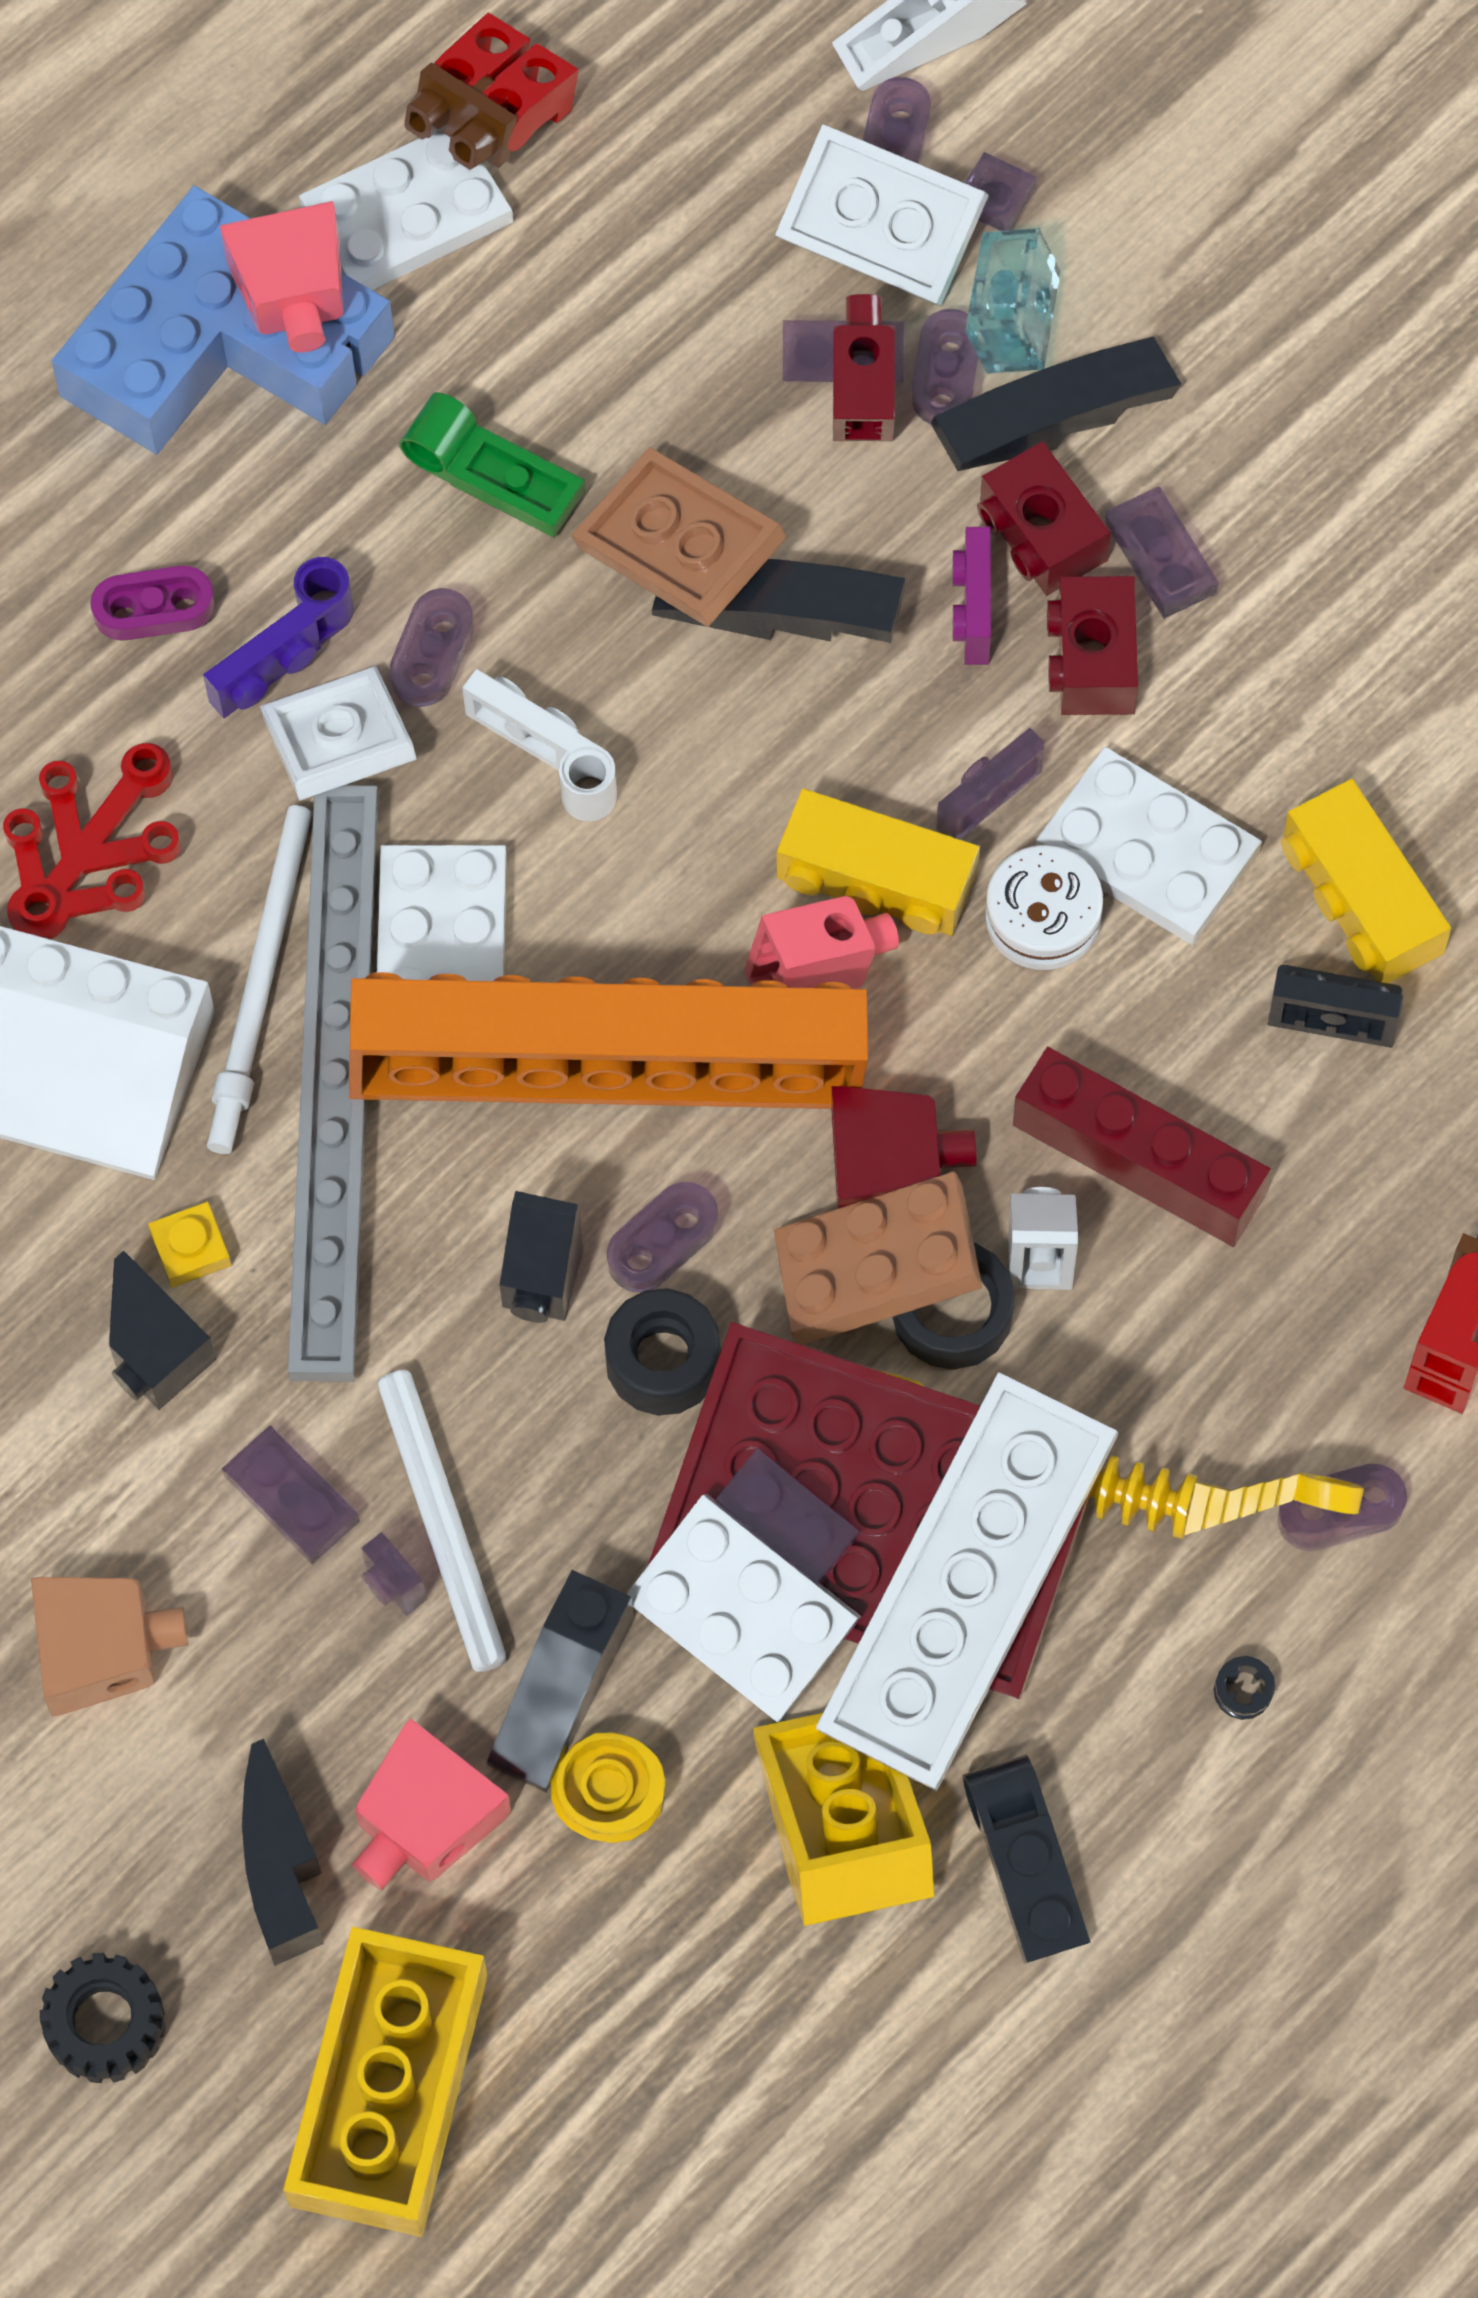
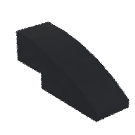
M261 1739L251 1744L244 1781L242 1835L245 1870L254 1911L274 1966L324 1944L319 1927L299 1885L322 1874L317 1856L264 1739Z

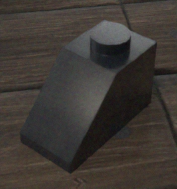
M515 1191L499 1284L502 1307L511 1309L510 1311L514 1316L536 1323L546 1322L548 1318L565 1321L583 1254L579 1204Z
M122 1251L114 1258L109 1347L116 1368L111 1373L117 1383L131 1398L138 1401L144 1395L160 1410L216 1360L211 1338L125 1251Z

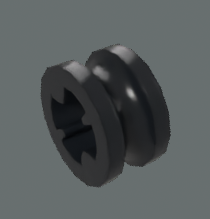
M1250 1656L1235 1657L1226 1662L1218 1672L1213 1688L1215 1701L1219 1708L1232 1718L1240 1720L1253 1719L1262 1714L1270 1705L1275 1691L1274 1676L1269 1667L1257 1658ZM1242 1672L1253 1675L1251 1684L1260 1682L1262 1685L1263 1693H1254L1249 1704L1236 1702L1237 1692L1229 1695L1226 1689V1684L1235 1683L1238 1674Z

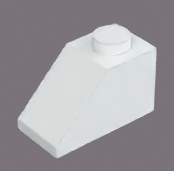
M1050 1187L1029 1188L1023 1194L1011 1193L1008 1230V1272L1010 1273L1013 1289L1072 1290L1078 1247L1075 1195H1063L1059 1190Z

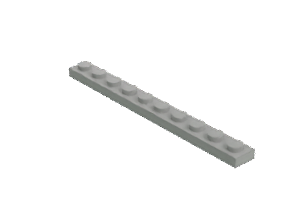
M343 785L314 796L288 1358L290 1381L355 1382L366 1100L349 1099L351 978H365L372 972L379 802L377 786Z

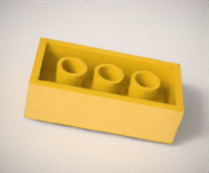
M351 1927L283 2189L291 2208L423 2237L488 1977L483 1955Z

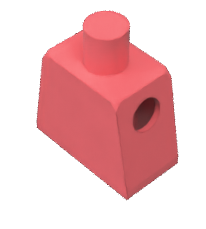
M333 201L220 225L227 265L258 332L267 335L285 331L289 348L294 352H310L321 347L325 342L321 323L336 320L343 315L340 239Z
M848 896L769 913L761 916L744 973L750 985L759 981H778L784 983L787 988H814L816 985L825 982H840L849 985L851 989H859L864 984L873 957L899 947L898 931L892 917L888 913L863 920L854 899Z
M410 1718L403 1726L357 1804L355 1814L358 1825L373 1839L351 1865L362 1878L379 1890L384 1889L404 1864H407L424 1879L431 1882L506 1820L511 1814L509 1796Z

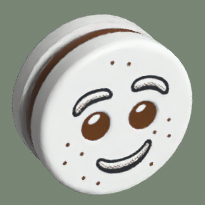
M1038 845L1021 849L1003 860L989 881L985 911L988 934L996 948L1006 958L1020 966L1035 970H1052L1072 964L1091 948L1099 933L1103 907L1101 884L1092 867L1080 856L1067 849L1049 845Z

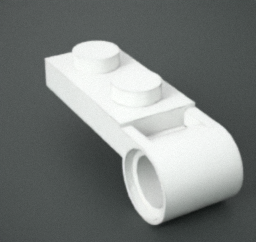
M476 669L462 687L465 714L558 770L562 803L565 810L572 817L581 821H597L606 817L613 810L617 801L615 763L611 755L602 747L580 735L575 723L560 710L553 707H547L544 710L526 699L522 690L510 680L500 676L493 679ZM584 777H595L602 781L599 786L592 789H582L574 785L576 781Z

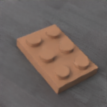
M651 447L642 454L571 534L579 549L706 627L710 626L787 538L779 523Z
M955 1171L774 1229L790 1330L796 1342L800 1345L815 1342L982 1288L963 1185Z

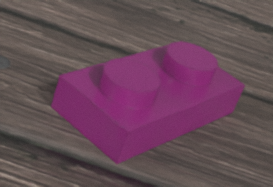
M966 527L965 549L953 550L952 586L964 587V605H953L952 640L953 642H964V665H989L991 642L990 527Z

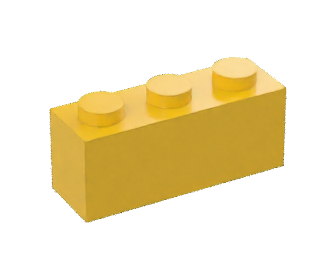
M1353 778L1288 811L1284 835L1281 839L1283 852L1293 869L1297 872L1304 870L1315 886L1313 893L1320 911L1328 921L1337 920L1348 937L1346 945L1349 954L1362 972L1369 970L1376 981L1390 983L1445 954L1451 931L1450 925Z
M802 788L776 852L777 879L783 880L788 887L805 895L813 896L822 893L834 898L851 897L854 899L860 913L866 915H875L878 912L888 913L892 917L901 919L906 926L919 933L932 935L940 932L953 937L978 874L980 846Z

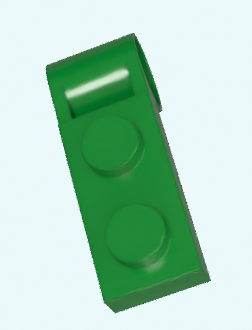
M435 392L430 395L399 441L402 453L419 468L555 538L585 493L584 479L478 426L474 414L463 403L444 393Z

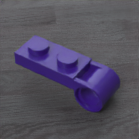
M316 557L304 562L294 576L297 606L203 674L209 703L223 719L238 708L243 710L256 704L264 696L267 688L286 673L294 674L304 669L313 660L316 652L321 649L320 645L348 625L353 616L354 608L349 576L345 567L340 562L329 557ZM320 591L336 593L334 597L325 601H317L311 598Z

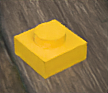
M208 1201L148 1223L152 1239L171 1288L232 1266Z

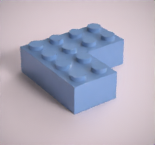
M193 185L51 362L60 397L158 455L227 367L326 425L357 386L355 372L364 377L395 338L391 304L388 299L341 272L343 315L336 320L321 323L325 336V342L321 347L310 352H294L289 348L285 331L267 335L259 333L227 265L220 225L251 218ZM349 341H350V347H351V349L348 348V347H346V345H347V343H348Z

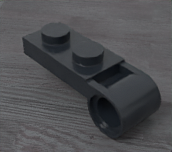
M1028 1755L1019 1756L963 1774L962 1779L966 1797L975 1823L983 1834L1024 1964L1091 1943L1050 1814L1048 1813L1035 1770Z

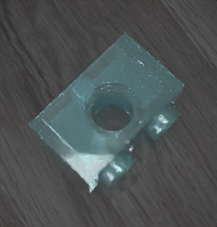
M1040 228L982 232L965 332L987 374L1042 370L1045 368L1061 270Z

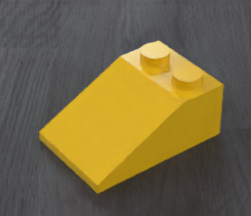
M823 1713L753 1728L754 1741L788 1878L804 1926L935 1897L931 1842L908 1776L818 1731L816 1726Z

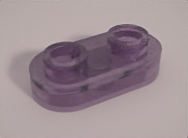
M895 77L881 83L872 96L862 141L920 165L931 112V99L927 89L920 82L907 77ZM902 111L908 113L910 116L905 119H901L898 117H893L892 114L895 112Z
M957 309L937 311L926 319L921 328L912 383V405L916 414L929 424L934 416L973 398L980 354L981 331L976 320L964 311ZM945 343H954L960 348L951 352L943 350L941 346ZM938 395H945L951 398V401L940 404L932 399Z
M446 588L434 589L419 597L412 608L390 662L393 690L407 704L418 707L436 704L449 693L474 631L471 605L461 593ZM440 622H449L454 625L447 632H438L433 629ZM418 674H428L432 677L430 682L422 685L412 681Z
M679 1182L664 1189L612 1236L607 1247L608 1270L616 1284L631 1292L653 1290L702 1249L713 1238L718 1227V1208L713 1195L705 1187L696 1183ZM682 1214H691L698 1221L691 1228H681L675 1223V1220ZM636 1255H644L651 1260L650 1265L642 1270L631 1268L628 1262Z
M1365 1464L1326 1476L1360 1485L1364 1489L1370 1486L1378 1487L1386 1495L1384 1501L1372 1503L1363 1495L1359 1514H1347L1322 1509L1324 1513L1322 1518L1309 1520L1300 1511V1508L1306 1504L1293 1500L1292 1502L1280 1505L1277 1515L1280 1533L1290 1545L1304 1551H1318L1383 1533L1393 1528L1403 1515L1407 1502V1490L1402 1478L1393 1469L1381 1464Z

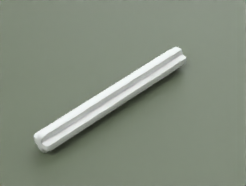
M398 1370L385 1374L378 1380L379 1391L472 1668L476 1672L496 1669L506 1663V1652L412 1375L408 1370Z

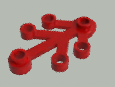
M141 743L131 747L124 754L121 761L122 778L82 831L75 801L79 783L74 768L65 761H52L42 768L39 774V782L43 795L51 803L61 859L45 879L37 847L43 838V829L38 815L30 809L19 808L11 811L5 817L3 830L8 844L15 850L21 887L12 894L7 906V915L13 930L52 940L65 929L69 919L72 917L112 909L130 912L142 905L145 899L143 881L137 872L130 869H120L113 872L108 877L105 886L71 890L83 874L147 861L166 864L173 861L180 853L181 843L178 831L171 823L166 821L150 823L145 827L141 836L107 843L139 798L157 797L163 794L171 785L173 778L169 756L163 748L152 743ZM152 759L156 761L155 766L148 771H140L135 768L136 763L142 760ZM56 776H65L70 779L66 786L59 789L48 785L50 780ZM22 823H28L34 827L32 832L26 836H16L12 833L14 828ZM158 836H167L172 839L170 845L163 849L153 848L150 846V843ZM123 884H131L136 887L135 892L128 897H119L114 894L115 890ZM46 902L49 904L47 911L43 914L32 915L27 912L28 908L35 903Z

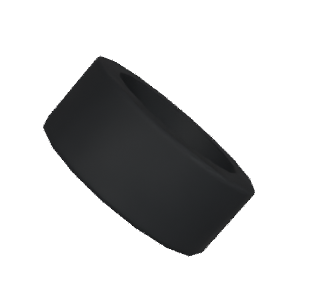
M975 1242L974 1247L981 1282L987 1288L991 1300L990 1315L981 1329L971 1335L953 1338L937 1335L925 1328L917 1317L916 1309L892 1317L896 1335L910 1354L930 1366L955 1370L978 1365L995 1354L1010 1333L1015 1301L1010 1273L996 1254Z

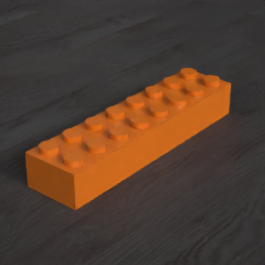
M388 972L372 973L365 978H351L349 1099L831 1109V1086L862 1088L868 1063L867 989H851L849 985L840 982H825L816 985L814 988H787L784 983L778 981H759L753 983L750 987L723 986L722 983L710 979L694 980L686 985H659L657 981L649 978H632L624 981L622 984H598L592 979L579 976L566 977L557 983L531 982L528 978L518 975L500 976L493 981H467L464 977L456 974H438L432 976L429 980L402 979L399 975Z

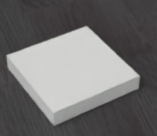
M376 666L260 706L266 727L299 801L417 760L411 739Z

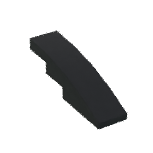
M1150 337L1099 350L1047 367L1004 384L934 416L930 424L956 470L963 471L1010 460L1042 441L1050 451L1056 450L1067 434L1112 425L1116 423L1124 409L1172 399L1181 386V382L1155 338Z
M768 559L709 627L771 640L773 631L777 630L831 642L833 631L891 643L905 591V578L841 566ZM655 596L652 607L653 616L705 626Z

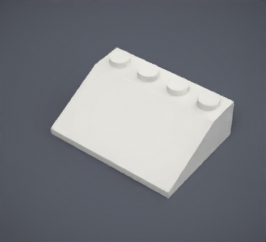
M0 926V1138L155 1180L215 1014L208 982Z

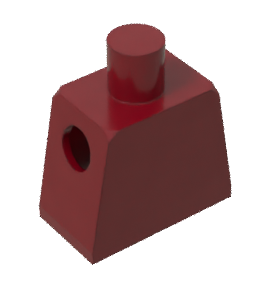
M873 294L849 295L846 297V325L833 326V441H893L895 423V326L882 325L881 296ZM859 355H867L874 359V363L863 366L853 362V359Z
M831 1086L837 1209L940 1176V1168L976 1167L975 1129L937 1130L935 1098L922 1094Z

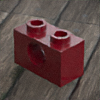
M1043 441L981 476L980 502L977 504V509L982 522L986 527H990V533L993 535L1001 533L1011 547V557L1018 572L1027 581L1034 579L1046 596L1059 589L1060 577H1081L1108 561L1111 532ZM1034 517H1043L1052 523L1046 526H1035L1027 520Z
M1135 576L1060 577L1058 600H1047V637H1059V655H1049L1048 686L1049 692H1060L1061 715H1135L1138 694ZM1091 640L1101 643L1105 648L1098 651H1088L1081 648L1078 644Z

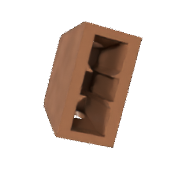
M83 1577L31 1578L43 1694L52 1717L64 1715L150 1687L154 1684L151 1651L189 1646L184 1608L177 1607L146 1612L145 1599L138 1580L132 1578Z

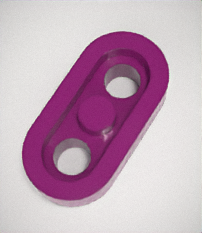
M175 566L111 576L99 583L94 589L90 605L98 630L108 638L125 641L198 629L211 618L215 608V598L212 584L202 571L191 566ZM183 599H190L195 602L193 606L183 610L174 607L178 601ZM122 608H130L134 611L127 618H117L114 616L116 611Z

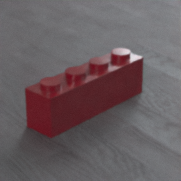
M1048 1046L1015 1096L1014 1127L1232 1247H1235L1266 1196L1271 1172L1270 1167Z

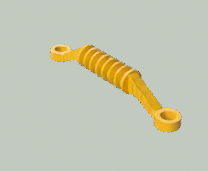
M880 1371L892 1375L894 1377L924 1386L921 1382L916 1381L914 1379L893 1373ZM1111 1455L1102 1472H1099L1090 1497L1095 1498L1097 1519L1104 1520L1113 1504L1117 1503L1120 1504L1122 1525L1130 1526L1139 1509L1146 1510L1148 1531L1155 1533L1162 1519L1167 1515L1171 1516L1173 1537L1184 1539L1185 1535L1219 1525L1220 1523H1226L1239 1517L1242 1518L1257 1511L1261 1512L1275 1506H1280L1293 1500L1331 1511L1359 1514L1364 1487L1336 1478L1299 1472L1288 1477L1282 1476L1270 1481H1262L1253 1485L1229 1489L1199 1482L1197 1475L1188 1473L1178 1491L1171 1490L1170 1470L1168 1468L1162 1467L1153 1484L1150 1485L1146 1484L1144 1463L1137 1461L1127 1479L1120 1477L1119 1458Z

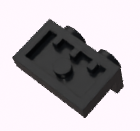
M1280 965L1277 969L1267 1025L1392 1048L1402 1007V988L1395 984L1290 965Z

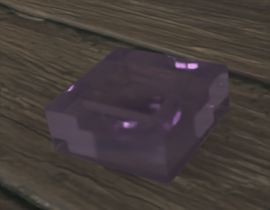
M984 152L965 181V184L984 191L989 195L978 221L1008 234L1034 193L1037 176Z
M382 1532L361 1547L367 1569L361 1574V1577L373 1595L384 1606L393 1600L407 1616L427 1600L423 1580Z

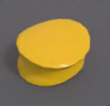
M615 1732L593 1733L573 1744L559 1762L551 1781V1800L556 1814L571 1830L588 1839L607 1843L631 1841L648 1831L661 1814L666 1784L663 1766L658 1757L646 1745L631 1736Z

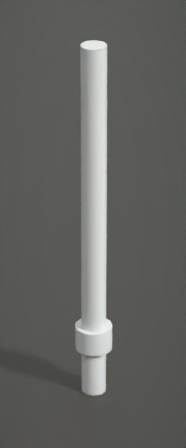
M292 805L287 810L225 1072L217 1074L211 1098L212 1102L216 1104L207 1148L219 1154H230L232 1152L241 1111L247 1110L250 1104L254 1082L249 1076L312 812L303 806Z

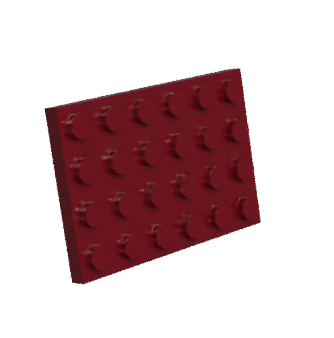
M731 1321L648 1565L701 1496L708 1494L862 1616L845 1638L859 1644L981 1406ZM1092 1488L989 1688L990 1690L1016 1699L1022 1698Z

